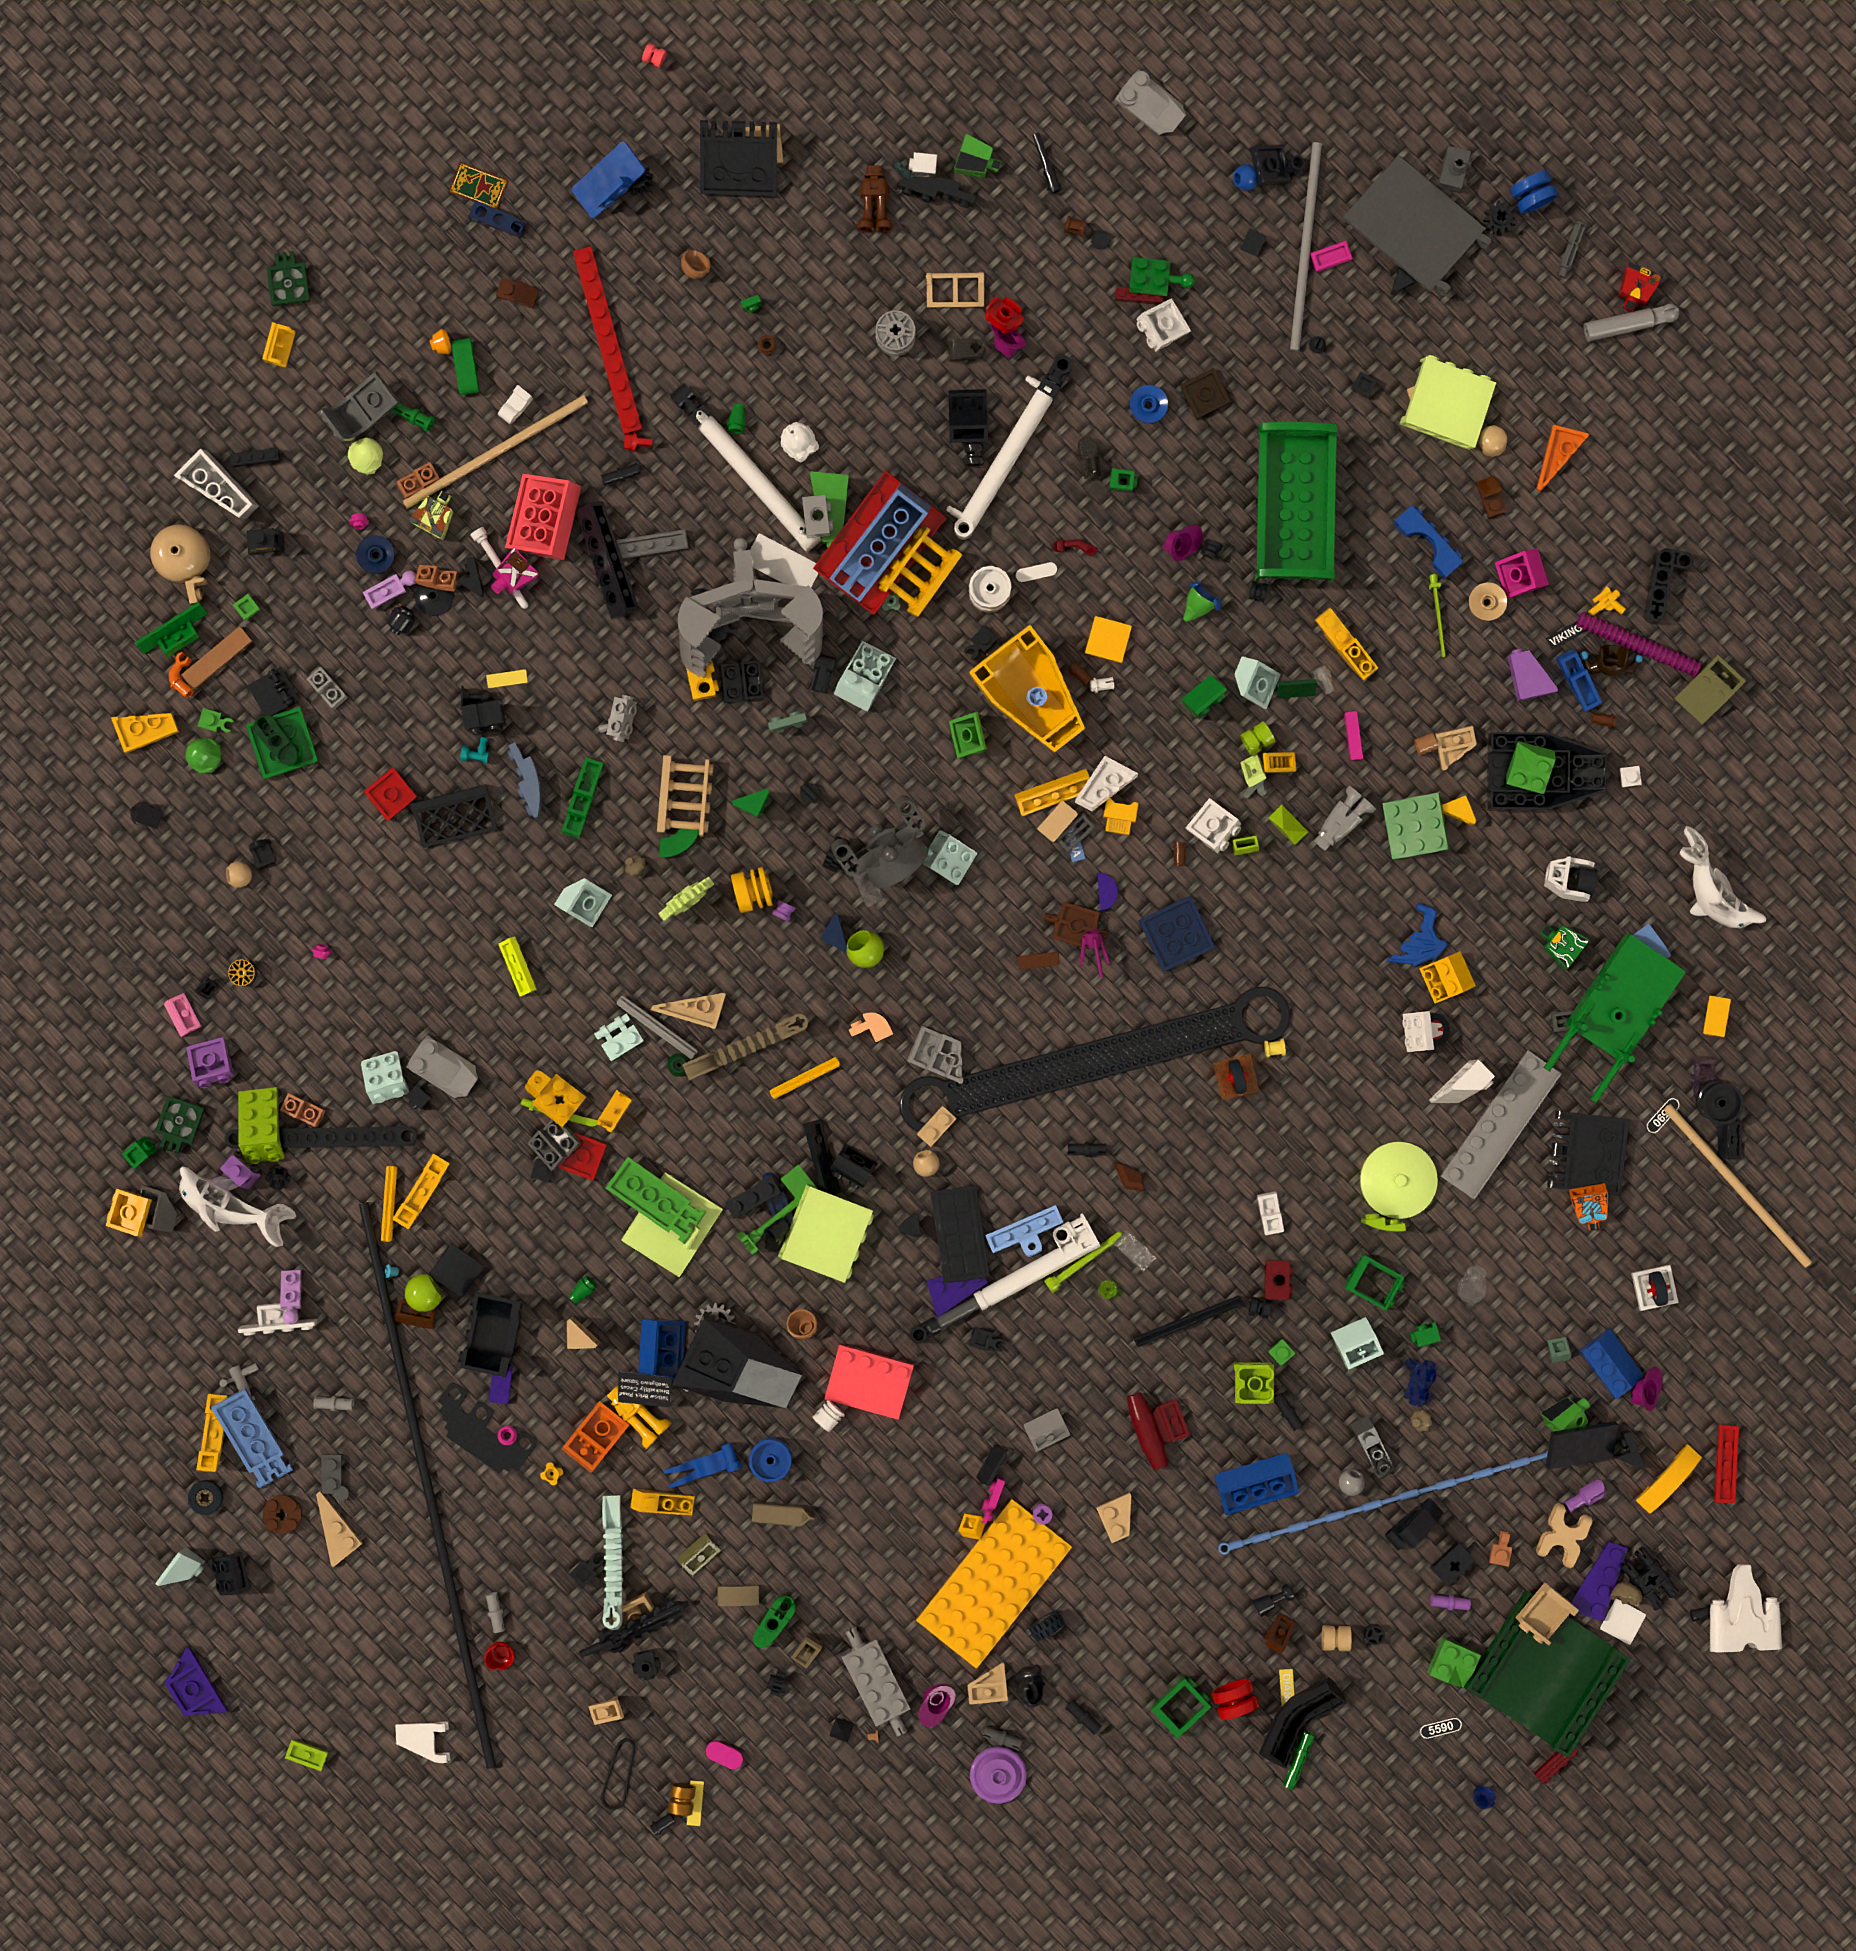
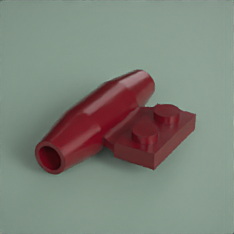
M1141 1392L1128 1396L1127 1403L1131 1422L1142 1451L1153 1470L1166 1467L1168 1461L1164 1442H1175L1190 1436L1177 1399L1158 1405L1152 1412Z

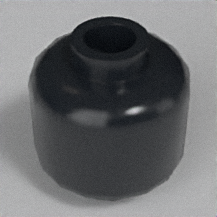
M402 605L395 607L387 620V624L391 627L390 631L396 635L409 633L416 620L413 615L414 612Z

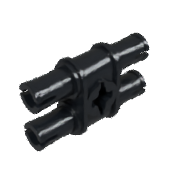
M1640 1547L1639 1550L1642 1554L1638 1550L1634 1554L1644 1567L1638 1571L1631 1560L1626 1559L1624 1560L1626 1565L1622 1562L1620 1568L1629 1577V1583L1635 1585L1641 1591L1642 1598H1646L1653 1609L1657 1611L1660 1607L1656 1602L1661 1607L1664 1606V1602L1655 1592L1658 1587L1661 1586L1669 1598L1675 1597L1671 1590L1676 1595L1679 1593V1590L1671 1582L1669 1573L1665 1572L1659 1561L1655 1558L1653 1559L1645 1547Z

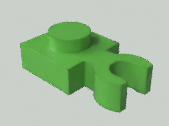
M203 708L198 727L218 732L220 727L224 732L231 733L232 731L226 729L225 725L228 722L234 723L235 721L230 718L222 719V713Z

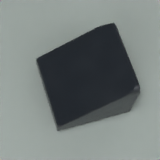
M1249 229L1240 249L1257 257L1266 236Z

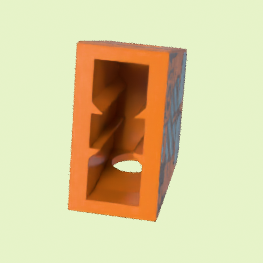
M1606 1184L1569 1189L1570 1198L1579 1223H1587L1589 1230H1598L1600 1228L1599 1221L1607 1219L1608 1192Z

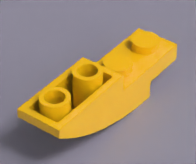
M1331 608L1325 610L1315 619V622L1325 633L1324 635L1362 680H1365L1378 669L1356 638H1353Z

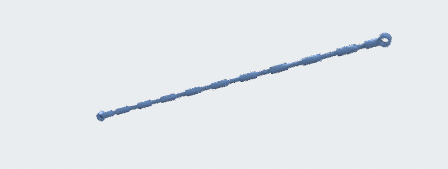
M1548 1451L1533 1457H1524L1510 1461L1509 1464L1495 1468L1490 1467L1472 1472L1471 1475L1457 1479L1452 1478L1441 1481L1433 1486L1419 1490L1406 1491L1388 1499H1379L1361 1504L1362 1506L1346 1511L1341 1510L1325 1515V1517L1308 1522L1303 1521L1292 1524L1284 1529L1254 1535L1246 1540L1240 1539L1230 1543L1221 1542L1218 1545V1550L1221 1554L1225 1555L1230 1550L1244 1547L1243 1545L1249 1543L1255 1544L1287 1532L1293 1533L1307 1529L1308 1526L1345 1518L1346 1515L1376 1509L1384 1504L1414 1498L1422 1493L1449 1488L1467 1480H1476L1493 1475L1495 1472L1530 1464V1462L1547 1458ZM1222 1545L1228 1547L1225 1552L1220 1549Z

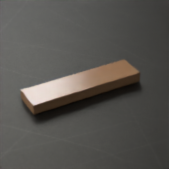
M239 626L182 673L181 676L195 690L253 641Z

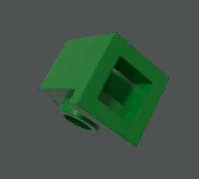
M1112 469L1109 491L1132 493L1133 488L1137 487L1138 477L1134 476L1135 471ZM1125 479L1127 484L1121 485L1120 480Z
M1429 1322L1430 1326L1427 1324L1416 1326L1417 1330L1409 1333L1412 1344L1416 1343V1346L1421 1347L1441 1341L1436 1322Z

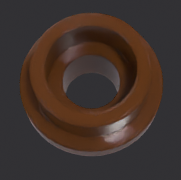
M765 335L759 339L758 349L762 354L770 355L776 350V340L772 336ZM766 342L771 344L768 349L764 348Z

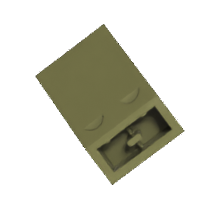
M1716 655L1674 699L1702 725L1746 680L1719 655Z

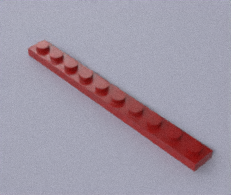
M592 247L573 251L623 434L641 431L642 426Z

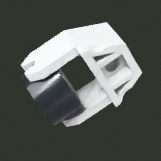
M1570 856L1554 860L1547 866L1544 886L1561 898L1588 902L1589 898L1594 894L1598 870L1594 868L1595 863L1588 860L1572 858ZM1572 867L1579 868L1575 891L1567 889L1569 868Z

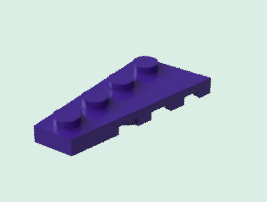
M1607 1542L1592 1569L1587 1573L1585 1580L1578 1587L1570 1601L1579 1610L1577 1613L1604 1621L1611 1600L1610 1594L1616 1585L1621 1570L1620 1564L1624 1561L1627 1547Z

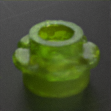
M1104 1280L1098 1288L1099 1294L1105 1299H1110L1117 1294V1285L1113 1281Z

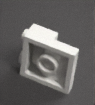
M1172 298L1143 312L1137 318L1138 329L1141 332L1144 331L1147 336L1148 346L1154 348L1155 351L1170 345L1173 341L1191 332Z
M1209 798L1187 825L1186 829L1218 854L1220 850L1223 852L1227 849L1229 845L1228 840L1232 836L1235 837L1239 834L1241 822Z

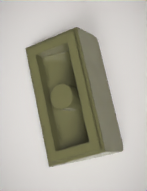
M705 1533L677 1559L680 1565L693 1576L716 1556L721 1549Z

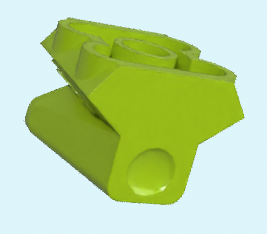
M1235 1362V1403H1274V1364L1268 1362Z

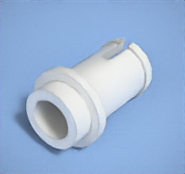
M1113 677L1104 679L1093 678V680H1090L1091 692L1097 693L1101 690L1114 689Z

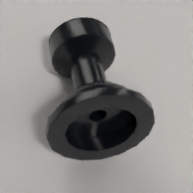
M461 686V706L468 705L469 701L488 702V690H482L481 694H470L468 689Z

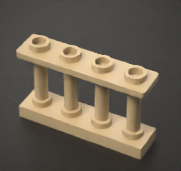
M663 755L657 824L658 833L666 834V829L670 830V828L699 830L700 837H704V833H708L709 821H705L706 814L710 813V802H707V796L711 795L712 791L709 775L713 776V764H710V759H705V765L681 764L672 761L671 756ZM671 772L704 773L703 784L674 782V780H671ZM673 790L703 792L702 803L672 801V799H669V792H673ZM668 810L701 811L700 822L670 820V818H667Z

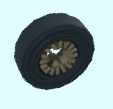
M209 1480L197 1482L188 1493L189 1506L194 1512L201 1515H209L217 1511L223 1501L221 1488L215 1482ZM202 1493L210 1495L208 1498L209 1502L201 1500L203 1497Z

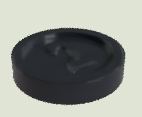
M1097 230L1091 236V244L1096 249H1105L1110 243V236L1104 230Z

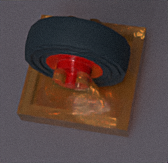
M1250 1054L1213 1063L1222 1100L1259 1091Z

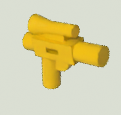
M1606 586L1599 595L1592 599L1594 603L1598 601L1599 603L1591 608L1588 613L1594 617L1603 609L1610 611L1614 608L1617 612L1623 614L1626 608L1615 600L1620 596L1619 591L1614 590L1611 592Z

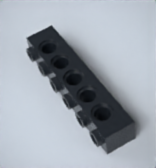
M604 502L588 503L575 512L611 619L626 617L638 611L639 607Z

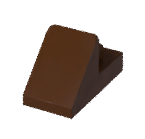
M502 278L496 297L533 309L539 290L519 280L514 282Z
M1494 476L1475 482L1487 518L1507 512L1501 495L1503 490Z
M1279 1613L1264 1637L1266 1639L1265 1645L1282 1654L1296 1623Z

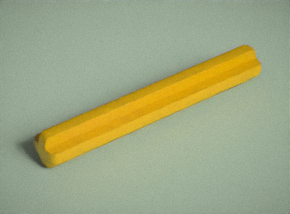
M834 1057L771 1089L770 1094L773 1099H776L839 1067L840 1062L837 1057Z
M396 1166L386 1167L381 1241L383 1242L392 1241V1219L394 1217L397 1178Z

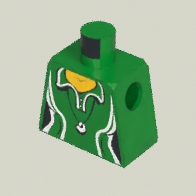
M1546 925L1540 932L1548 940L1543 948L1564 970L1570 967L1590 941L1563 925L1559 926L1556 931Z

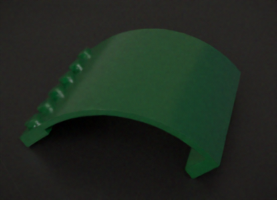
M1525 1590L1464 1688L1505 1713L1550 1744L1551 1748L1569 1758L1631 1659L1568 1616L1549 1638L1551 1644L1547 1645L1545 1642L1540 1644L1533 1638L1534 1633L1531 1631L1526 1633L1518 1626L1520 1622L1515 1618L1534 1596Z

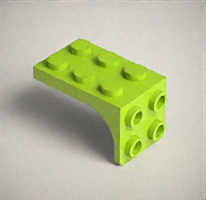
M277 1087L238 1091L239 1148L246 1162L258 1164L263 1161L276 1162L284 1159V1152L279 1137Z

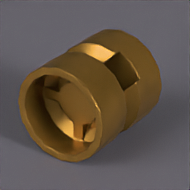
M672 1783L670 1795L673 1799L669 1800L668 1812L681 1816L692 1815L694 1803L691 1800L695 1797L696 1786L687 1783Z

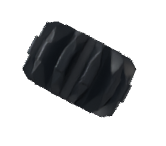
M649 167L645 168L646 172L640 177L641 182H634L628 188L627 193L632 190L633 196L637 192H639L640 196H643V190L650 192L648 186L654 185L653 181H651L654 176L649 173Z

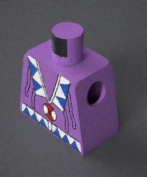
M236 1151L229 1156L220 1168L239 1187L250 1189L262 1176Z

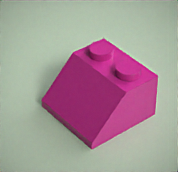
M1538 548L1525 550L1495 562L1507 599L1549 585Z

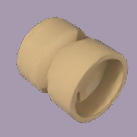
M1323 1625L1322 1650L1332 1651L1337 1647L1339 1651H1350L1351 1627L1339 1626L1335 1629L1332 1625Z

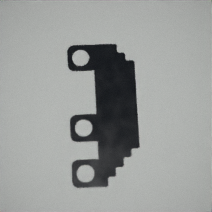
M450 1383L438 1400L442 1405L440 1411L445 1414L443 1420L447 1423L445 1429L448 1430L446 1437L497 1473H501L503 1469L510 1471L511 1468L518 1471L536 1446V1439L526 1432H521L512 1445H503L498 1440L497 1435L485 1428V1425L493 1415V1409L483 1402H477L469 1415H466L458 1409V1406L466 1396V1391L456 1383ZM453 1388L458 1389L461 1393L460 1398L456 1401L451 1400L448 1396L449 1391ZM479 1407L487 1409L488 1415L485 1419H478L475 1412ZM523 1437H527L531 1441V1446L527 1450H523L519 1446V1441Z

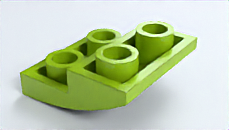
M1377 1213L1365 1214L1366 1218H1361L1362 1223L1377 1229L1406 1231L1405 1223L1400 1222L1399 1219L1385 1220L1384 1217H1380Z

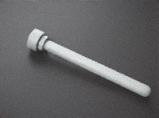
M481 527L471 533V537L478 544L482 545L497 569L501 561L487 540L488 533L484 527ZM520 590L514 592L513 595L521 608L526 609L528 603Z

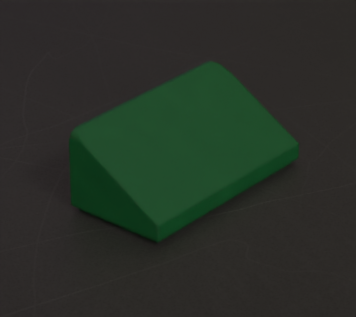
M1317 680L1278 682L1277 697L1315 696Z

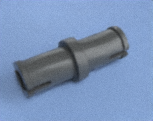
M986 1726L983 1738L995 1741L1000 1746L1005 1745L1016 1749L1017 1751H1019L1023 1740L1006 1734L1007 1731L1003 1730L1001 1732Z

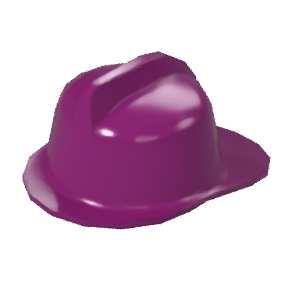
M990 323L991 329L995 334L994 346L1007 358H1010L1018 349L1025 347V340L1018 329L1010 331L1009 334H1004Z
M1190 525L1182 530L1172 531L1168 534L1162 548L1171 555L1174 561L1180 562L1198 550L1203 540L1202 529L1198 525Z
M1652 1367L1649 1369L1645 1379L1639 1380L1633 1386L1632 1404L1644 1406L1648 1411L1654 1410L1663 1382L1662 1373L1659 1368Z
M937 1684L930 1686L925 1691L923 1703L918 1713L919 1721L923 1726L934 1727L943 1720L955 1701L956 1695L950 1686Z

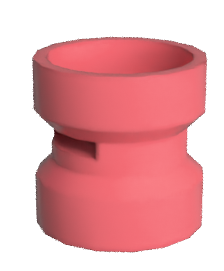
M648 43L644 50L642 61L646 63L651 62L655 67L661 68L665 61L667 50L657 49L655 45Z

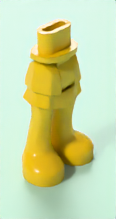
M618 1385L607 1395L619 1416H622L624 1421L631 1424L640 1434L642 1445L645 1449H648L658 1436L635 1416L636 1413L658 1435H661L671 1425V1422L667 1419H657L641 1404L618 1402Z

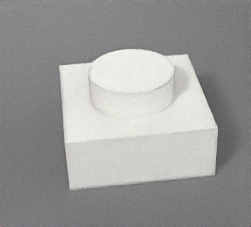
M1639 766L1619 768L1621 788L1642 785Z

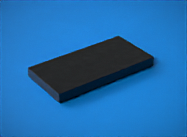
M1613 1421L1551 1432L1546 1467L1554 1469L1613 1458L1619 1424Z

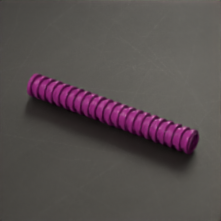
M1584 611L1577 620V628L1587 629L1589 633L1592 631L1594 635L1599 634L1598 636H1603L1605 640L1608 638L1610 642L1620 643L1622 647L1631 648L1633 652L1636 650L1638 654L1647 655L1649 659L1652 657L1654 661L1659 660V663L1664 662V665H1670V668L1675 667V670L1680 669L1682 673L1686 672L1687 675L1692 674V677L1697 676L1701 669V661L1691 660L1689 656L1686 658L1684 654L1679 655V652L1675 653L1673 649L1668 650V647L1663 648L1661 644L1658 646L1656 642L1652 643V640L1647 641L1645 637L1642 639L1640 635L1635 636V633L1631 634L1628 630L1624 631V628L1619 629V626L1614 627L1612 623L1608 624V621L1603 622L1601 618L1598 620L1596 616L1586 615Z

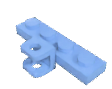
M1054 1205L985 1236L993 1253L1020 1242L1025 1255L1031 1257L1042 1251V1245L1037 1234L1063 1224V1220L1057 1206ZM1030 1244H1035L1036 1246L1034 1250H1030L1028 1247Z

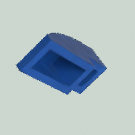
M1571 649L1555 658L1569 687L1585 712L1602 703L1592 679L1576 651Z

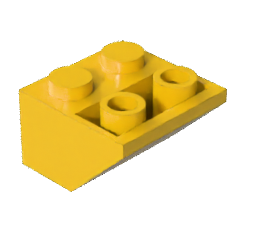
M1461 951L1419 968L1434 1003L1463 993L1476 986Z

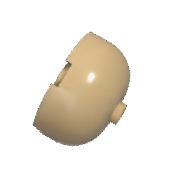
M177 524L164 528L155 536L151 544L150 557L154 568L162 577L174 583H185V581H189L194 576H200L207 569L210 561V548L206 539L197 530L190 526Z

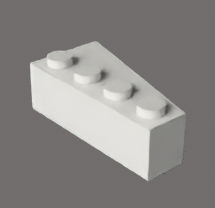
M200 449L174 475L239 518L247 519L259 507L206 450Z

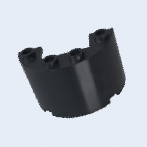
M475 1292V1294L471 1295L470 1299L472 1310L469 1315V1322H471L470 1330L467 1329L465 1341H468L467 1346L464 1348V1351H460L458 1362H461L460 1368L506 1377L510 1368L509 1361L513 1358L522 1315V1312L519 1311L522 1309V1301Z

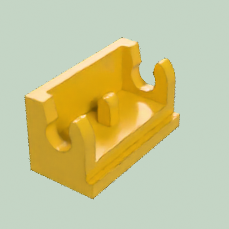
M272 322L262 358L265 363L286 368L296 333L295 330Z
M1709 996L1703 1034L1724 1038L1731 999Z
M616 1090L597 1120V1124L612 1133L633 1099Z

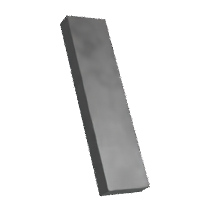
M686 529L616 540L622 559L689 549Z

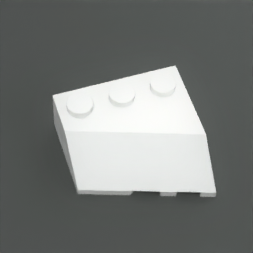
M1469 1060L1429 1101L1431 1103H1460L1480 1090L1489 1088L1493 1084L1492 1079L1495 1076L1479 1060Z

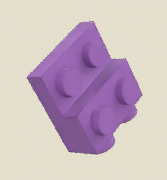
M224 1037L186 1047L192 1081L197 1087L208 1088L213 1082L226 1083L230 1080L229 1078L234 1077Z

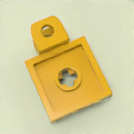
M537 1070L525 1085L527 1092L536 1098L532 1105L562 1128L586 1099V1096L557 1074L551 1079L543 1072ZM555 1097H562L564 1104H556Z

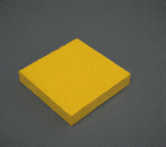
M1095 616L1085 654L1122 663L1132 626Z

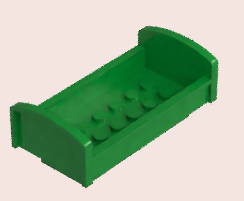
M1263 422L1260 424L1257 437H1259L1257 568L1255 582H1259L1261 578L1327 580V584H1331L1334 581L1336 439L1338 424L1315 422Z

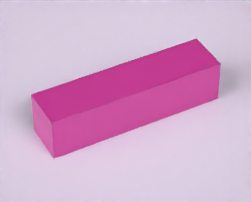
M1357 711L1345 712L1344 720L1350 761L1362 760L1363 754Z

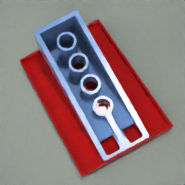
M886 470L817 561L813 569L874 615L892 591L889 588L886 592L878 589L879 582L885 574L889 573L891 570L890 566L894 560L900 558L903 547L907 543L910 544L914 538V532L922 526L930 529L927 536L931 538L946 519V516ZM921 542L916 552L920 554L926 544ZM910 558L904 567L908 569L914 562V559ZM901 573L894 580L896 585L903 577Z

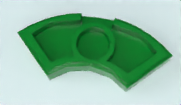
M679 829L674 835L668 838H661L659 858L673 857L687 850L697 839L699 830Z

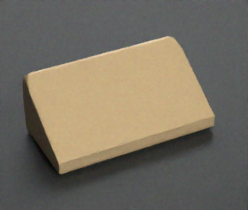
M1061 800L1037 830L1049 841L1054 842L1076 818L1078 813Z

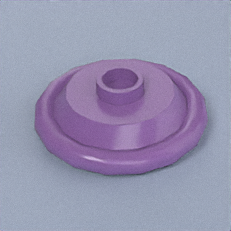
M994 1746L983 1750L976 1756L971 1764L969 1777L972 1788L980 1798L989 1803L1002 1804L1010 1802L1020 1795L1026 1785L1027 1771L1025 1763L1018 1753L1008 1747Z

